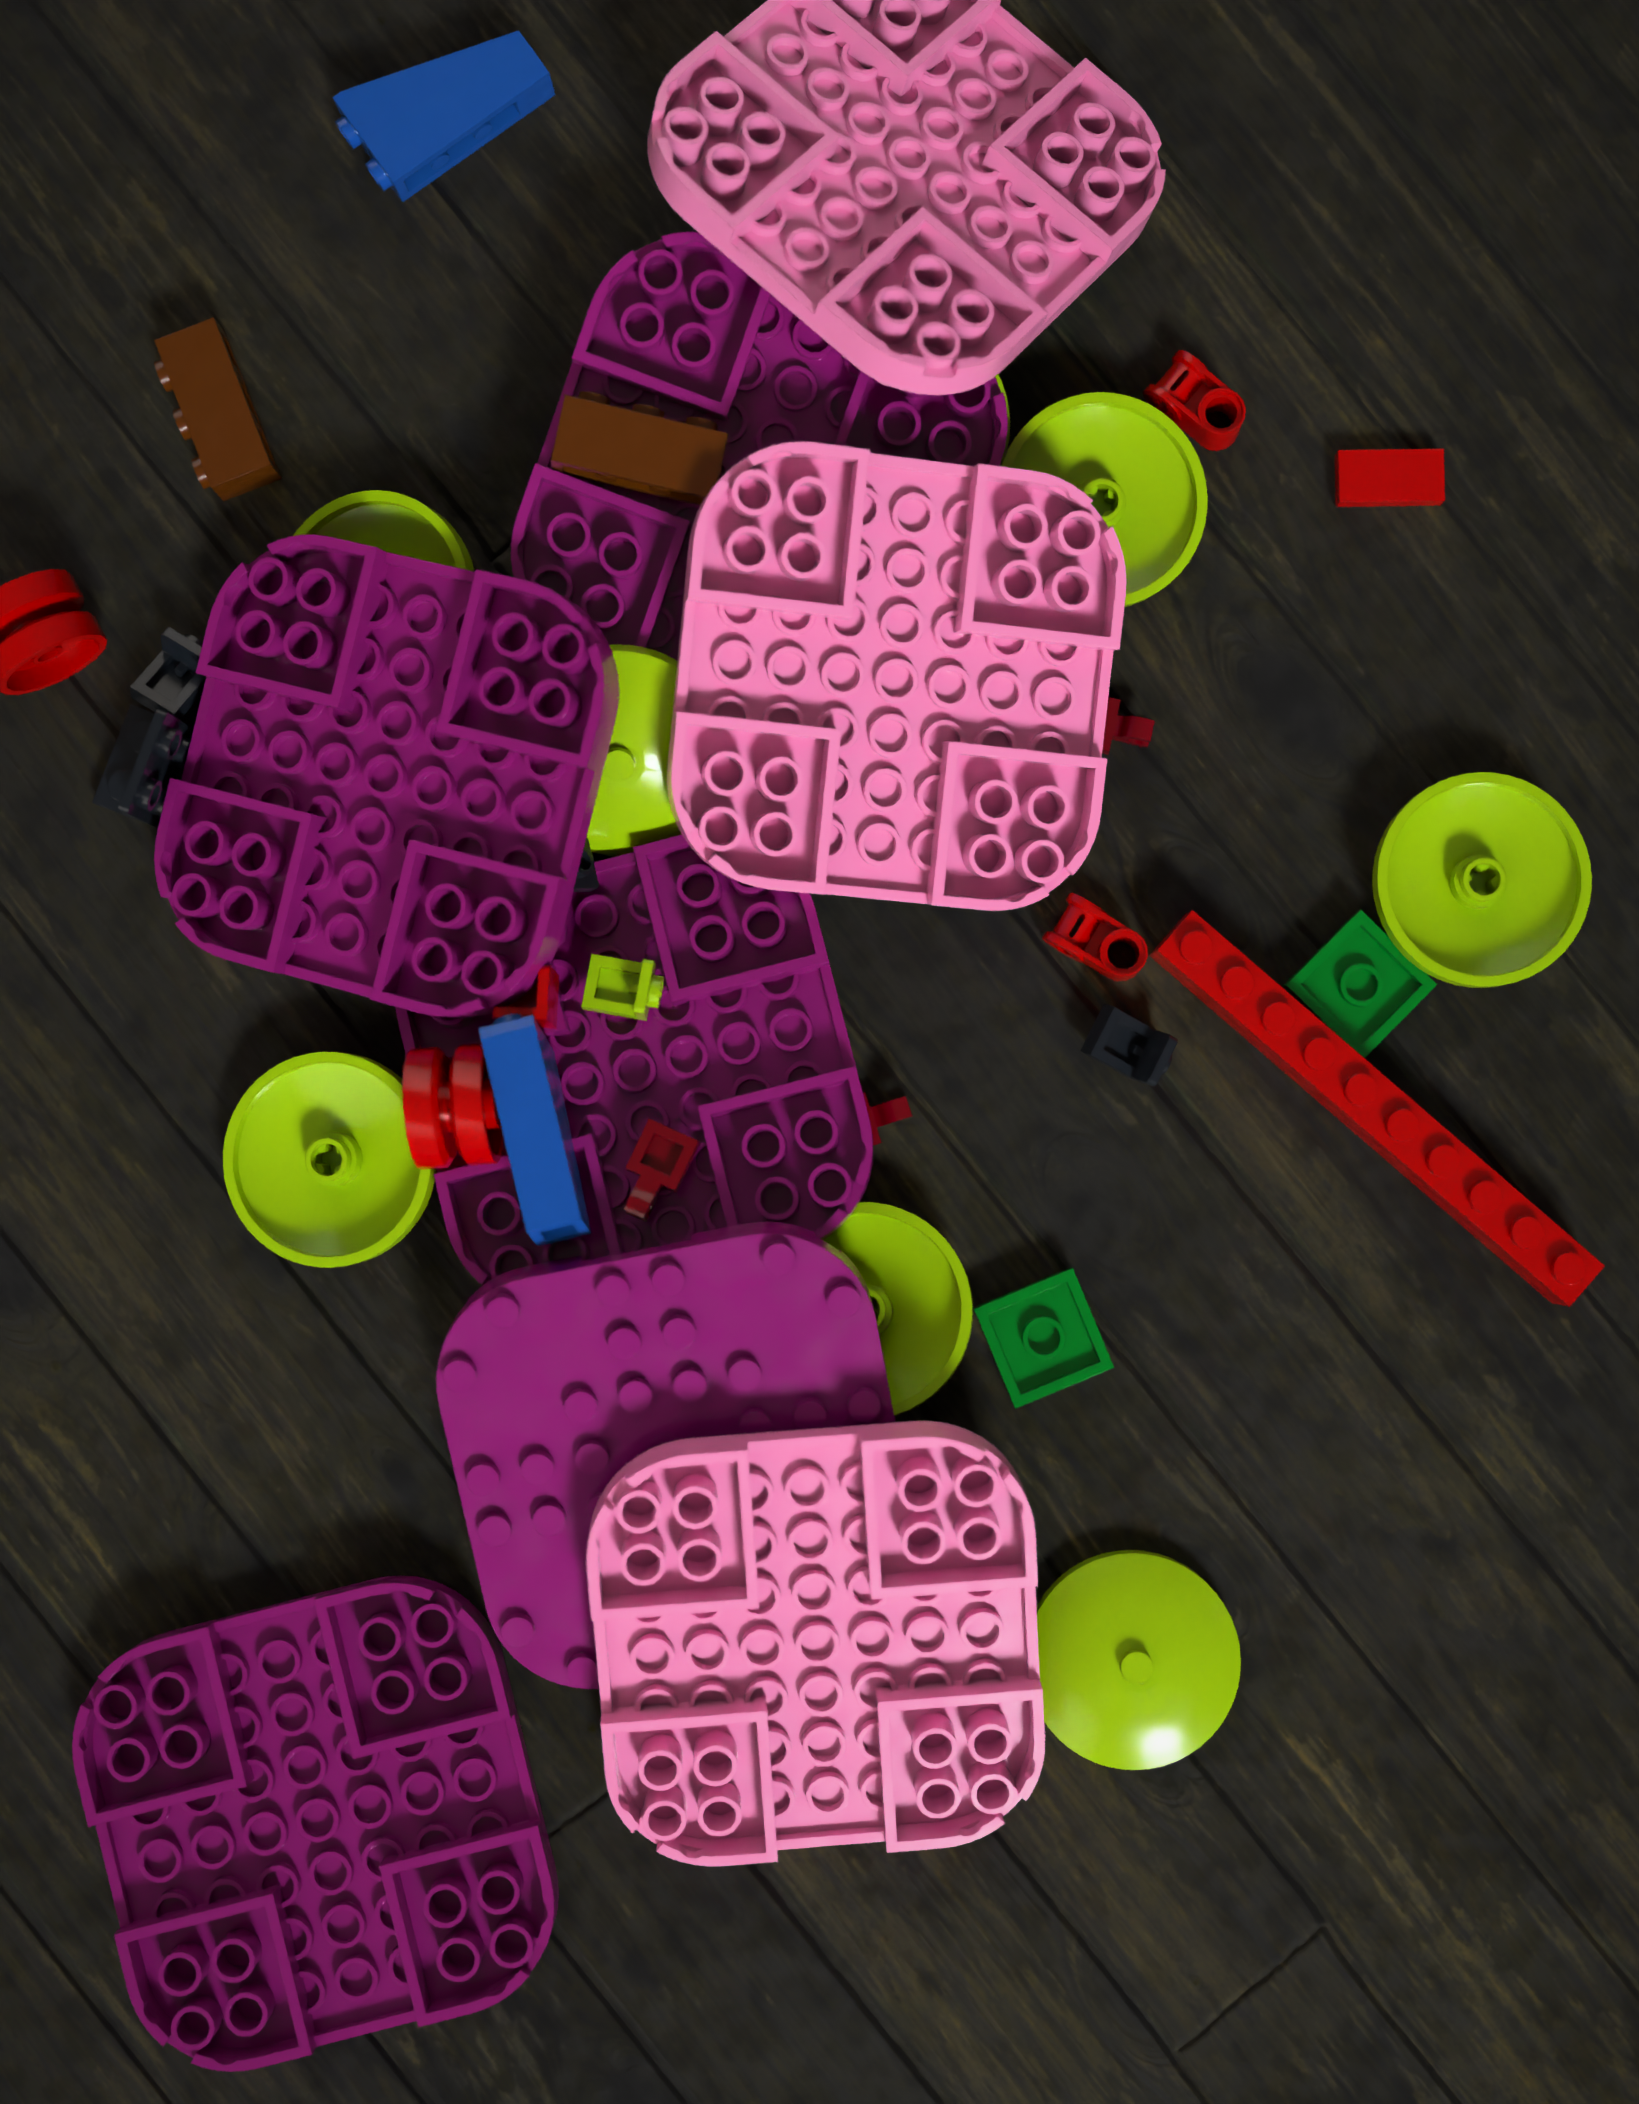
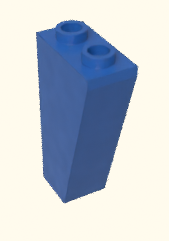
M518 30L343 90L332 98L341 115L334 122L353 150L359 145L364 148L371 158L365 165L382 191L392 187L403 203L555 96L550 72Z
M510 1014L499 1017L493 1022V1025L479 1028V1034L526 1232L538 1247L591 1234L555 1052L533 1015L522 1017L521 1014Z

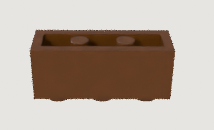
M210 318L154 340L161 359L154 361V367L166 392L173 390L180 407L172 410L173 416L185 441L193 440L198 457L192 458L191 462L201 486L204 489L211 487L223 501L281 480L280 471L227 334L215 318Z
M580 391L578 398L565 395L551 458L552 470L570 476L701 506L708 492L719 480L728 433L718 431L719 425L717 423L698 417H687L686 423L665 419L664 411L643 404H634L632 410L611 406L610 398L594 392Z

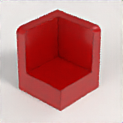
M544 965L538 971V982L524 996L507 1007H493V1019L496 1020L499 1017L510 1014H521L522 1017L533 1015L540 1028H557L559 974L551 965Z

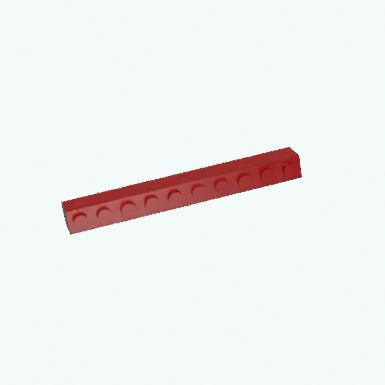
M1192 910L1185 914L1149 955L1549 1302L1570 1307L1605 1267L1603 1263L1196 912Z

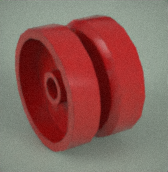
M47 569L29 573L0 586V692L5 695H22L59 683L84 669L106 649L107 638L95 616L88 611H81L85 598L72 574L65 569Z
M482 1043L459 1045L452 1056L451 1063L447 1055L439 1047L410 1049L406 1054L403 1067V1114L408 1145L416 1167L421 1170L449 1168L457 1154V1149L463 1160L470 1166L498 1164L502 1156L504 1135Z

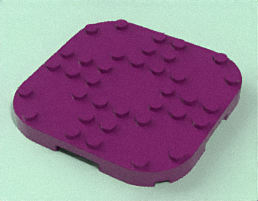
M682 232L661 236V240L650 243L635 252L632 250L622 257L603 278L594 294L572 355V364L541 454L532 470L515 520L511 540L514 578L540 584L578 605L599 626L609 645L620 644L645 647L661 652L678 661L688 546L692 526L700 506L570 476L552 470L551 458L565 395L578 398L580 391L594 392L610 398L611 406L632 410L634 404H643L664 411L665 419L686 423L687 417H698L717 423L719 425L718 431L728 433L719 475L720 479L747 456L764 448L789 442H816L870 449V453L968 466H975L977 464L1000 466L1006 445L1008 423L1004 393H1001L995 377L973 389L947 395L916 394L883 385L849 362L699 232Z
M296 535L267 544L269 548L267 552L260 555L249 565L242 562L232 572L213 604L196 673L206 676L183 775L181 780L170 778L155 841V875L160 896L168 898L179 920L175 925L192 943L216 957L369 997L373 1001L421 1014L469 1018L493 1013V1007H507L536 985L538 982V971L544 965L551 964L562 937L619 705L618 672L606 637L594 620L578 605L540 584L477 569L474 572L389 553L378 547L322 535Z
M683 835L633 847L634 852L594 862L599 887L590 892L572 893L562 937L550 964L559 974L557 1028H541L555 1052L591 1234L538 1247L526 1232L505 1140H503L502 1156L498 1164L470 1166L463 1160L457 1149V1154L449 1168H437L434 1178L450 1242L463 1266L481 1285L486 1284L503 1273L528 1265L583 1255V1260L585 1261L691 1240V1234L754 1222H779L803 1227L813 1231L814 1236L824 1240L840 1228L851 1216L859 1204L870 1178L874 1152L873 1134L820 924L810 893L758 888L724 876L703 861L690 847ZM591 954L641 963L643 959L654 960L657 968L656 975L664 976L659 1009L649 1007L647 1021L583 1010L581 1006ZM395 1007L405 1054L410 1049L439 1047L447 1055L450 1063L459 1045L481 1043L479 1028L493 1025L495 1021L493 1013L478 1017L454 1018L431 1016ZM648 1119H652L698 1140L700 1144L677 1193L661 1187L648 1221L644 1222L627 1214V1211L624 1210L627 1200L639 1178L638 1175L627 1171L626 1165Z
M754 1222L691 1234V1240L585 1261L583 1260V1255L528 1265L503 1273L488 1281L468 1298L467 1303L449 1327L437 1366L436 1386L438 1403L489 1621L502 1645L524 1667L546 1680L581 1689H599L594 1623L591 1621L587 1576V1548L590 1523L598 1499L605 1487L627 1463L651 1448L681 1439L896 1423L875 1312L869 1290L859 1270L841 1249L838 1251L829 1243L814 1236L813 1231L779 1222Z
M400 1575L375 1578L153 1636L140 1642L118 1657L97 1677L98 1680L93 1685L85 1702L81 1704L76 1717L72 1741L74 1770L88 1827L96 1826L120 1928L116 1931L114 1937L127 1991L140 2021L152 2037L163 2047L166 2043H169L180 2052L192 2057L191 2064L202 2068L227 2072L248 2071L312 2055L316 2047L415 2021H417L418 2027L484 2010L511 1995L530 1976L531 1971L547 1946L555 1923L559 1899L557 1871L499 1641L486 1618L464 1596L441 1583L416 1576Z

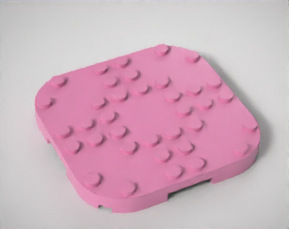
M767 0L724 37L715 31L671 69L661 84L656 97L648 134L649 165L660 192L674 211L849 362L879 383L903 391L926 395L960 393L986 383L1008 366L1116 261L1141 234L1160 198L1166 169H1161L1157 152L1162 143L1152 121L1136 100L1087 58L1074 68L1001 7L1000 3L1002 0Z
M789 442L773 445L747 456L733 466L717 481L703 500L692 526L688 546L667 765V789L671 811L676 824L694 852L709 866L724 876L758 888L989 911L1011 910L1038 902L1049 896V892L1059 886L1069 875H1074L1091 850L1101 818L1107 758H1102L1113 651L1120 649L1126 597V567L1120 542L1113 527L1107 526L1102 516L1091 504L1093 500L1071 483L1047 473L986 464L968 466L870 453V449L816 442Z
M909 1421L698 1437L671 1441L645 1451L627 1463L607 1484L593 1512L587 1548V1576L591 1621L594 1623L605 1778L610 1799L623 1823L632 1833L637 1830L644 1837L657 1844L656 1852L668 1858L692 1865L731 1866L778 1862L777 1850L884 1841L887 1853L947 1848L970 1843L990 1834L1005 1824L1003 1816L1021 1798L1027 1801L1039 1779L1045 1754L1043 1689L1039 1674L1035 1587H1038L1034 1519L1021 1480L1010 1462L995 1446L969 1430L933 1421Z

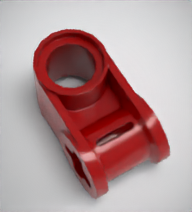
M1178 350L1172 357L1173 365L1156 385L1149 384L1145 388L1143 396L1148 404L1167 415L1180 429L1203 448L1212 451L1227 449L1235 442L1244 422L1246 413L1244 401L1237 392L1230 389L1214 376L1198 358L1184 350ZM1214 411L1222 412L1230 418L1232 424L1226 428H1216L1207 421L1206 415Z
M1069 893L1065 899L1068 903L1067 908L1053 931H1046L1042 939L1057 951L1075 961L1084 963L1108 979L1127 981L1135 977L1144 967L1148 958V947L1144 938L1110 917L1108 913L1094 903L1077 894ZM1078 919H1083L1076 934L1070 937L1069 934ZM1116 942L1129 944L1136 953L1134 966L1128 969L1115 967L1108 958L1109 946Z

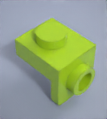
M591 954L581 1007L587 1011L647 1021L649 1007L659 1009L664 976L656 975L657 968L654 960L643 959L641 963Z

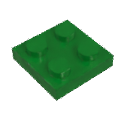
M1358 910L1282 987L1361 1056L1366 1058L1433 990L1437 983L1425 972L1408 961L1395 947L1388 935L1362 910Z
M1072 1267L973 1307L1015 1409L1114 1368Z

